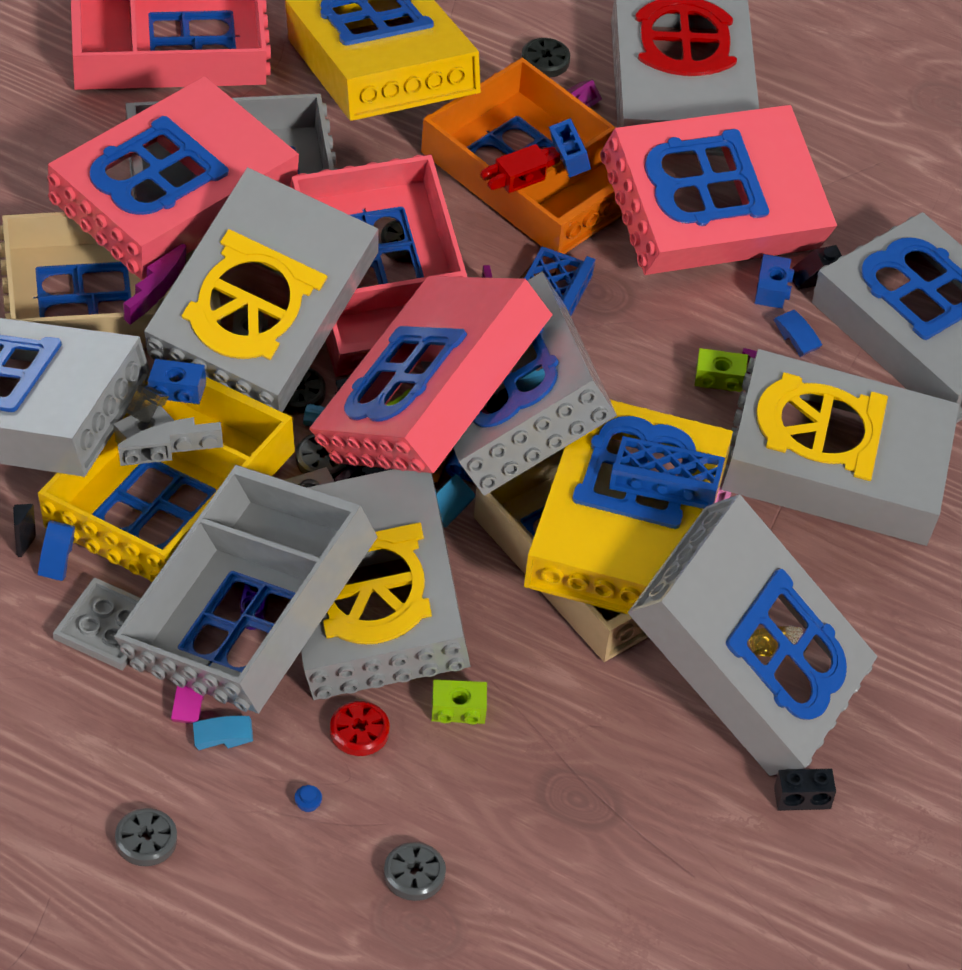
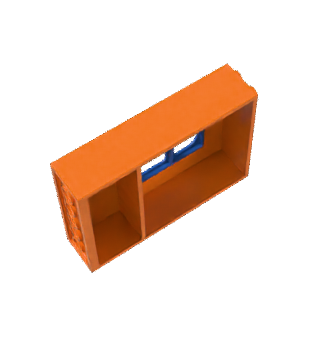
M523 57L516 62L510 63L506 68L498 73H494L490 78L480 83L481 93L456 98L450 103L444 104L442 108L432 114H428L423 119L421 153L425 156L432 155L435 164L541 247L543 246L565 254L622 216L621 208L615 200L613 186L608 181L606 166L602 163L600 157L601 150L616 127ZM571 118L587 151L591 166L590 170L569 178L560 160V162L547 168V175L544 181L508 194L504 187L491 190L487 186L489 180H483L480 177V172L490 165L475 155V152L484 146L495 147L506 155L515 152L516 150L508 146L502 139V135L510 129L522 130L535 139L525 147L537 144L539 148L554 147L549 127Z

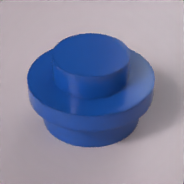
M302 786L295 793V803L302 811L312 812L320 806L322 793L315 786Z

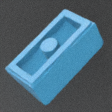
M457 474L437 492L442 524L445 528L476 497V494Z

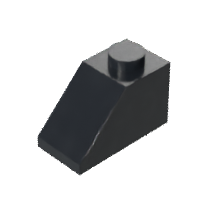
M837 245L814 249L791 268L794 269L793 282L798 290L816 286L819 270L823 266L837 261L842 256Z

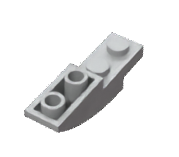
M193 417L166 422L138 432L118 444L120 465L171 461L172 453L223 447L221 422L195 425Z

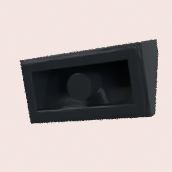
M17 504L13 507L16 555L18 557L24 555L36 537L33 504Z

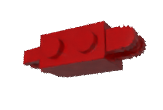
M537 144L496 158L495 164L484 168L480 172V177L485 181L489 180L487 186L491 190L504 187L509 194L544 181L547 175V168L560 162V154L553 146L540 149Z

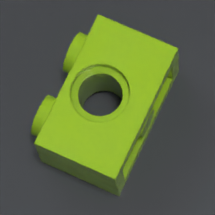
M699 348L694 386L737 392L743 391L742 383L747 370L748 355Z
M433 680L431 721L467 723L471 725L485 724L487 682Z

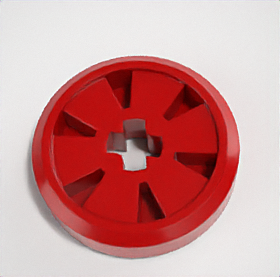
M353 701L346 703L334 712L330 721V736L333 743L338 749L349 755L367 756L374 754L384 747L389 738L390 723L386 713L380 707L370 702ZM355 726H359L360 728H364V731H360L359 728H356V729H355Z

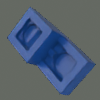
M796 310L789 311L773 319L783 338L791 340L800 357L819 349L823 345L811 326Z
M51 520L48 522L40 556L39 576L59 581L65 579L68 556L73 547L75 526Z

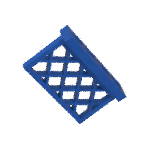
M542 246L524 279L529 280L534 277V274L543 271L565 304L570 316H572L593 276L596 259L587 256L583 261ZM546 256L552 258L555 262L544 264L542 258ZM572 265L577 267V269L567 272L564 266ZM559 268L562 274L551 276L548 270ZM566 280L568 286L558 288L555 282Z
M623 436L616 461L612 467L609 489L704 509L706 506L715 503L725 457ZM626 446L637 448L639 451L631 454L626 449ZM661 453L665 457L656 459L652 454ZM645 457L649 462L641 465L637 459ZM685 458L690 462L682 465L677 459ZM671 462L675 467L666 470L663 465ZM708 463L718 466L708 470L704 464ZM656 468L659 472L652 471L651 469ZM697 468L701 473L693 476L688 470ZM681 473L684 477L675 476V475Z

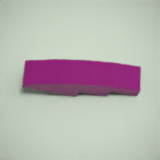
M182 243L147 267V277L135 285V295L123 303L124 320L131 325L147 313L177 280L186 264L185 244Z

